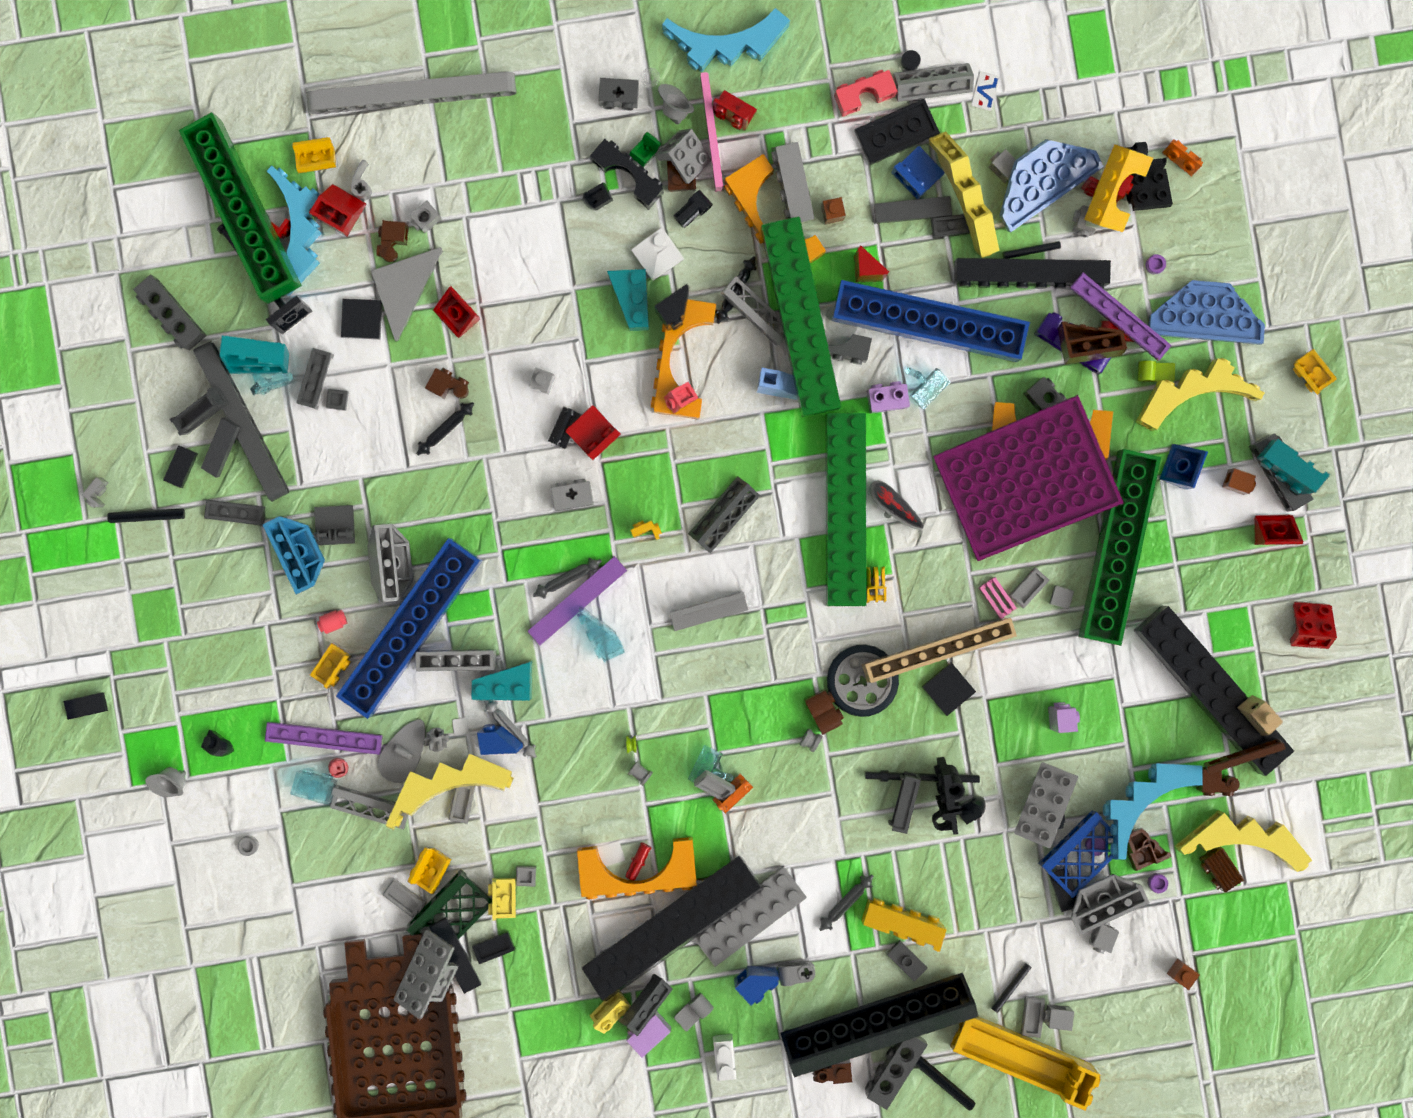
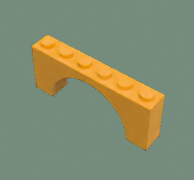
M764 154L726 177L725 185L723 186L729 196L732 195L736 200L734 204L739 212L743 211L745 214L744 220L748 227L754 228L756 232L754 235L760 244L763 243L761 225L763 223L758 215L756 199L761 186L774 172L773 167ZM816 235L805 239L809 261L812 263L823 256L826 250Z
M688 300L685 319L680 328L675 331L673 329L668 331L663 324L662 332H665V338L660 340L659 351H662V358H658L656 370H660L659 378L655 377L653 389H657L656 397L652 396L651 408H654V413L699 420L702 399L698 398L696 401L681 408L678 412L673 413L667 407L664 397L670 391L679 387L670 370V355L674 344L685 332L692 328L703 325L713 326L716 310L715 303Z
M995 402L992 431L1017 421L1014 403ZM1093 410L1090 424L1103 455L1108 460L1113 411Z
M693 837L673 839L672 855L666 866L656 875L644 880L631 881L612 873L602 862L597 846L580 847L577 850L581 897H586V899H596L599 895L611 898L616 897L620 893H624L625 896H631L641 891L644 894L655 893V890L662 889L663 892H672L674 888L691 890L693 886H697Z

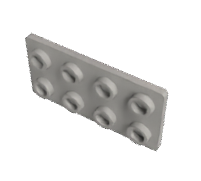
M1042 762L1014 833L1047 848H1051L1078 776Z
M425 930L396 992L394 1001L418 1019L423 1017L430 1001L442 1002L458 969V965L448 962L454 947L432 931Z

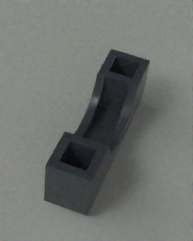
M604 139L590 155V160L605 173L615 169L628 172L636 183L634 198L649 210L664 193L663 184L658 179L649 177L647 175L648 171L643 166L639 165L638 167L635 165L633 158L629 154H622L618 150L619 147L612 140L608 142Z

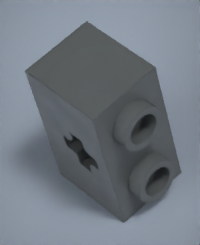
M600 78L599 106H603L604 109L622 107L626 111H631L633 108L638 109V80ZM618 92H621L620 98H616Z

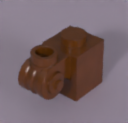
M382 220V226H379L378 235L381 237V245H377V256L382 257L387 262L396 261L398 253L393 247L396 244L407 245L409 226L406 222Z
M443 367L441 370L435 368L425 389L445 399L449 390L453 389V394L457 398L464 399L469 394V382L461 377L458 380L451 376L452 372Z
M1202 767L1203 785L1196 786V790L1202 792L1205 796H1215V793H1222L1223 796H1234V792L1238 790L1240 783L1237 778L1229 775L1222 779V771L1209 774L1205 767Z
M850 1059L813 1071V1081L818 1083L833 1081V1084L851 1083Z

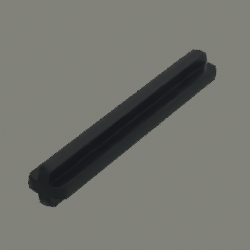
M182 508L112 512L107 514L109 523L185 518V510Z
M922 1056L919 1058L915 1066L968 1111L974 1108V1100Z

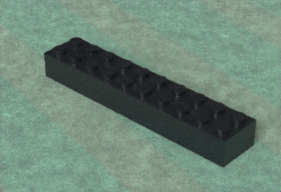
M1160 606L1134 629V632L1238 751L1277 738L1284 743L1285 750L1248 762L1258 774L1267 776L1294 752L1292 747L1276 729L1269 735L1261 736L1237 707L1248 699L1246 694L1169 606Z
M738 856L584 965L582 970L600 999L607 1001L764 890V888L743 857Z
M962 972L781 1032L780 1034L790 1068L795 1078L978 1017V1012Z

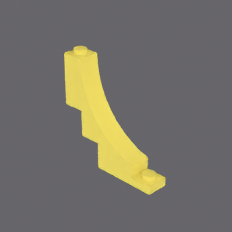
M946 131L929 138V144L937 153L939 163L959 200L975 251L981 258L998 252L999 246L992 212L985 206L980 184L972 176L968 155Z
M472 754L468 755L462 771L439 763L432 780L410 771L385 826L394 830L395 827L400 826L403 820L402 813L413 816L427 801L454 788L486 786L505 791L506 787L510 788L514 777H511L512 771Z
M1220 810L1175 845L1177 850L1184 855L1194 852L1197 845L1205 851L1233 844L1257 846L1272 852L1284 861L1290 869L1296 872L1305 870L1312 861L1284 824L1275 822L1264 831L1254 818L1247 816L1235 826L1229 817Z

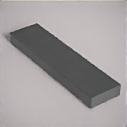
M951 197L874 204L876 224L952 216Z

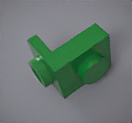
M646 132L642 140L630 151L629 155L638 164L645 167L658 152L661 142Z

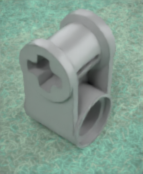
M810 961L787 962L778 965L781 986L810 982L815 977V967ZM804 968H808V975H805Z

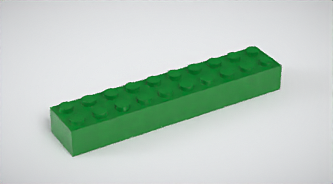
M211 112L178 130L259 299L270 304L301 287L299 278L222 120Z
M800 216L762 224L763 243L801 417L839 410L841 408L839 393Z
M827 413L825 415L826 606H867L866 413Z
M1126 449L1117 451L1112 476L1124 503L1104 512L1078 637L1119 646L1122 645L1161 461L1159 456Z

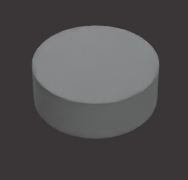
M245 836L238 842V850L244 856L254 854L259 847L257 839L253 836Z

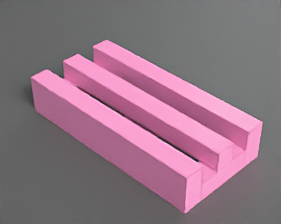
M993 577L979 587L999 619L1004 618V616L1017 609L996 577ZM992 583L995 584V586L997 587L1003 598L1006 600L1010 608L1006 607L1000 596L997 594V592L991 585ZM986 587L989 588L991 593L994 595V597L1004 610L1003 613H1001V611L996 606L988 592L985 590Z

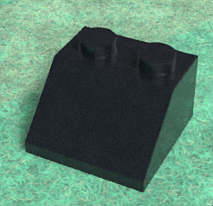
M685 284L655 305V313L668 331L671 329L675 331L683 325L682 322L685 319L689 297L688 284Z

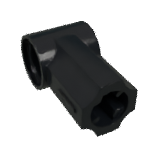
M701 190L695 192L688 199V203L673 215L684 229L699 215L705 214L713 205Z

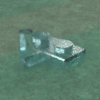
M908 367L906 369V373L915 377L920 383L910 396L921 409H925L950 383L938 368H935L927 378L914 368Z
M279 372L272 375V378L269 379L261 377L260 374H252L255 384L250 390L253 395H266L270 390L288 385L294 378L291 372L286 374Z
M704 745L688 780L694 782L705 770L726 781H732L733 775L716 768L723 753L708 745Z

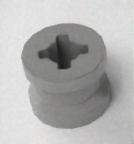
M808 728L800 742V746H806L814 753L822 739V735L814 734Z

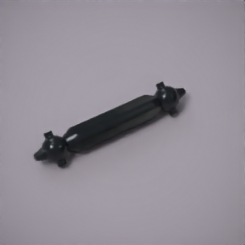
M755 256L743 261L745 268L737 276L745 285L750 278V271H756L757 269ZM736 282L730 288L736 295H740L742 292L741 286ZM724 299L722 309L715 311L717 324L724 320H729L727 312L732 310L733 305L727 299Z
M461 403V410L454 412L427 437L426 442L422 443L420 441L418 443L419 447L416 454L418 456L421 454L429 455L431 453L429 451L430 447L436 446L463 421L465 415L471 416L473 414L472 408L474 403Z

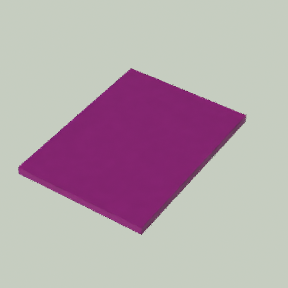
M1079 395L933 456L977 561L1124 503Z

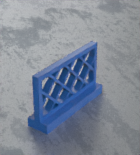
M1091 810L1038 864L1074 898L1078 894V890L1084 888L1113 859L1111 853L1108 855V852H1110V849H1108V838H1113V836H1108L1110 826L1096 811ZM1099 823L1105 827V836L1095 835V827ZM1084 838H1091V849H1081V841ZM1095 838H1105L1104 849H1094ZM1071 851L1077 852V862H1067V855ZM1081 852H1091V863L1081 862ZM1094 852H1104V860L1101 863H1094ZM1056 865H1064V876H1056L1051 870ZM1067 865H1077V876H1067ZM1081 865H1091V873L1088 876H1081ZM1067 879H1077V887L1073 892L1067 887Z

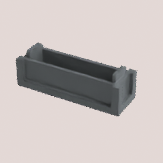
M312 348L297 404L318 410V401L331 358L334 357V354Z
M219 387L209 388L206 394L176 417L170 418L171 423L173 422L179 431V436L190 434L228 404Z
M904 771L903 775H900L902 782L893 818L888 820V823L892 826V831L907 834L921 778L917 773Z
M656 974L651 976L652 978L625 1015L618 1020L636 1036L641 1033L673 990L668 983Z

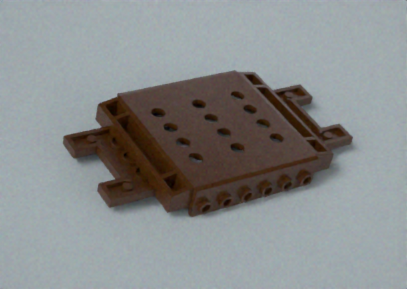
M423 933L402 936L404 954L367 958L365 939L351 940L344 943L348 978L331 980L329 983L331 999L326 1004V1007L323 1008V1016L325 1019L327 1018L325 1035L326 1038H329L327 1054L328 1057H331L329 1074L333 1076L331 1093L332 1096H335L333 1113L337 1115V1118H463L462 1106L467 1099V1094L463 1085L465 1075L461 1065L463 1055L459 1046L461 1036L457 1026L459 1016L455 1007L457 997L456 993H454L453 985L449 986L442 1002H429L428 1011L424 1013L421 1019H418L410 1012L407 1015H401L398 1012L400 1005L394 1001L396 992L423 937ZM381 1007L389 1009L390 1014L388 1017H382L379 1014ZM362 1009L370 1011L371 1016L369 1019L361 1018L360 1011ZM429 1041L432 1044V1049L424 1051L421 1048V1043ZM405 1043L411 1044L413 1051L411 1053L403 1052L402 1045ZM386 1045L392 1046L394 1049L393 1054H384L383 1047ZM367 1047L373 1048L374 1056L366 1057L364 1049ZM426 1080H434L436 1087L434 1089L426 1088ZM409 1081L415 1082L417 1089L415 1091H408L406 1083ZM390 1083L396 1084L397 1092L389 1093L387 1085ZM371 1085L376 1086L379 1090L378 1094L370 1095L368 1087Z

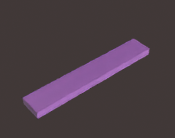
M1082 272L1071 285L1070 289L1119 330H1123L1125 335L1157 361L1172 346L1085 273Z
M614 556L529 629V634L539 645H542L627 572L626 568Z
M267 722L265 742L377 755L381 754L383 735L276 722Z

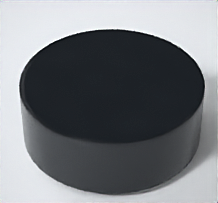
M914 50L906 51L901 58V65L907 71L916 70L921 62L920 55Z

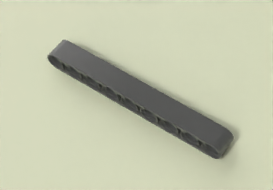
M209 341L194 349V354L211 387H219L228 401V404L222 409L227 419L240 426L237 438L267 497L273 502L290 493L231 374L221 360L217 347L212 341Z

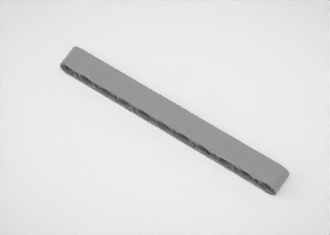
M498 72L312 90L306 92L309 114H328L515 95L517 92L515 73Z

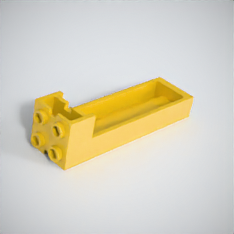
M979 1016L959 1023L958 1031L955 1032L950 1044L953 1052L1057 1094L1065 1103L1084 1111L1092 1103V1090L1100 1084V1074L1090 1062L1030 1037L1022 1036L1018 1032Z

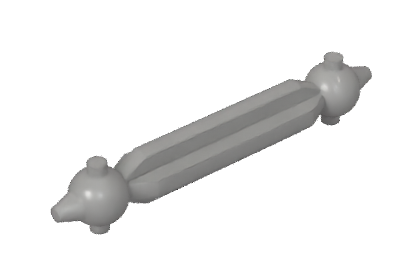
M484 700L486 705L485 713H492L493 719L500 726H503L523 743V756L527 755L536 758V745L528 744L527 738L503 711L497 709L498 703L496 701Z

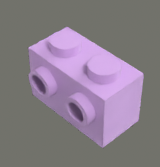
M901 381L892 382L887 387H883L882 384L872 385L871 389L867 390L870 414L910 407L907 384H902Z
M1056 702L1054 706H1048L1050 730L1057 733L1078 732L1077 723L1080 722V715L1076 708L1071 707L1070 704H1065V702Z
M656 1011L638 1036L628 1030L627 1042L643 1058L671 1032V1026Z

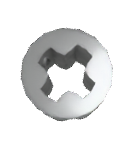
M637 761L628 772V775L634 776L643 786L653 772L645 769L640 765V761Z

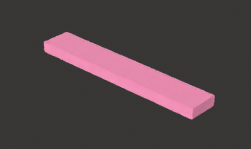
M707 72L700 74L714 186L715 192L723 190V181L709 75Z

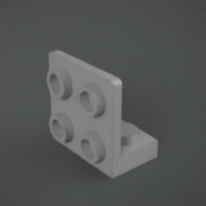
M692 129L677 131L655 154L659 161H671L686 184H689L711 161L710 156Z

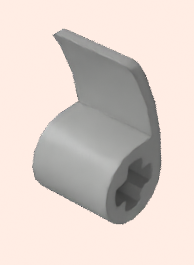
M362 160L359 163L351 184L352 193L362 201L368 200L372 195L371 187L361 179L362 174L369 165L366 160ZM361 187H364V188H365V191H362V193H359V192H358V189H361Z
M699 993L675 1015L674 1019L685 1031H688L700 1018L704 1019L708 1016L714 1007L702 993Z

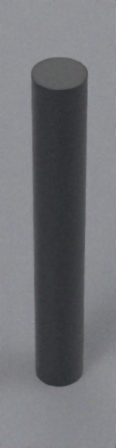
M1060 241L1005 251L1003 252V258L1010 259L1061 248Z
M1027 963L1023 965L991 1008L996 1013L1000 1011L1032 968Z

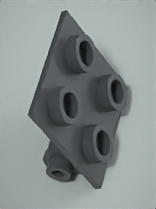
M353 505L314 507L316 532H313V536L318 545L355 543Z

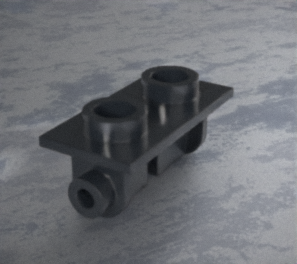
M563 407L548 442L566 449L571 437L565 430L581 414L570 408Z

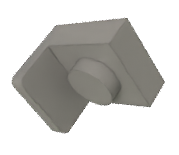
M96 477L82 494L86 498L85 502L93 508H103L105 504L97 496H101L106 491V485L109 482L104 478Z

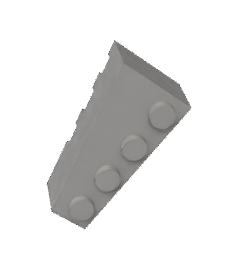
M793 142L772 147V159L777 169L776 178L782 189L780 197L786 206L784 210L785 219L800 216L801 222L813 220L814 214L799 143Z

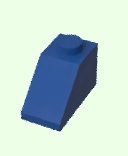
M487 724L477 732L480 755L515 754L523 748V743L503 726Z

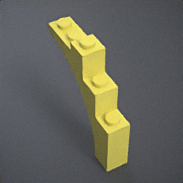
M1218 358L1212 360L1204 376L1197 369H1189L1183 373L1176 387H1174L1175 384L1166 379L1157 382L1136 423L1151 431L1157 430L1164 419L1178 405L1199 394L1227 392L1241 395L1252 401H1258L1262 399L1265 393L1260 390L1258 385L1246 383L1243 381L1244 378L1237 374L1232 375L1235 367L1230 365V361Z

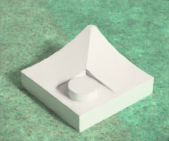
M662 227L631 249L653 281L684 260Z

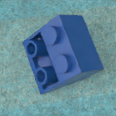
M747 966L734 978L735 989L752 1005L759 1003L764 998L765 992L773 990L779 984L780 978L775 967Z

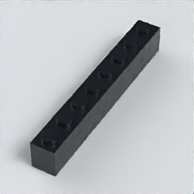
M957 258L954 261V284H959L961 288H968L971 285H978L979 288H989L990 285H997V288H1009V285H1016V288L1020 289L1028 288V286H1035L1036 289H1045L1047 286H1054L1055 289H1065L1066 286H1071L1083 272L1104 289V287L1110 284L1111 260Z

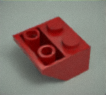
M332 184L318 196L309 213L317 220L348 237L367 204Z

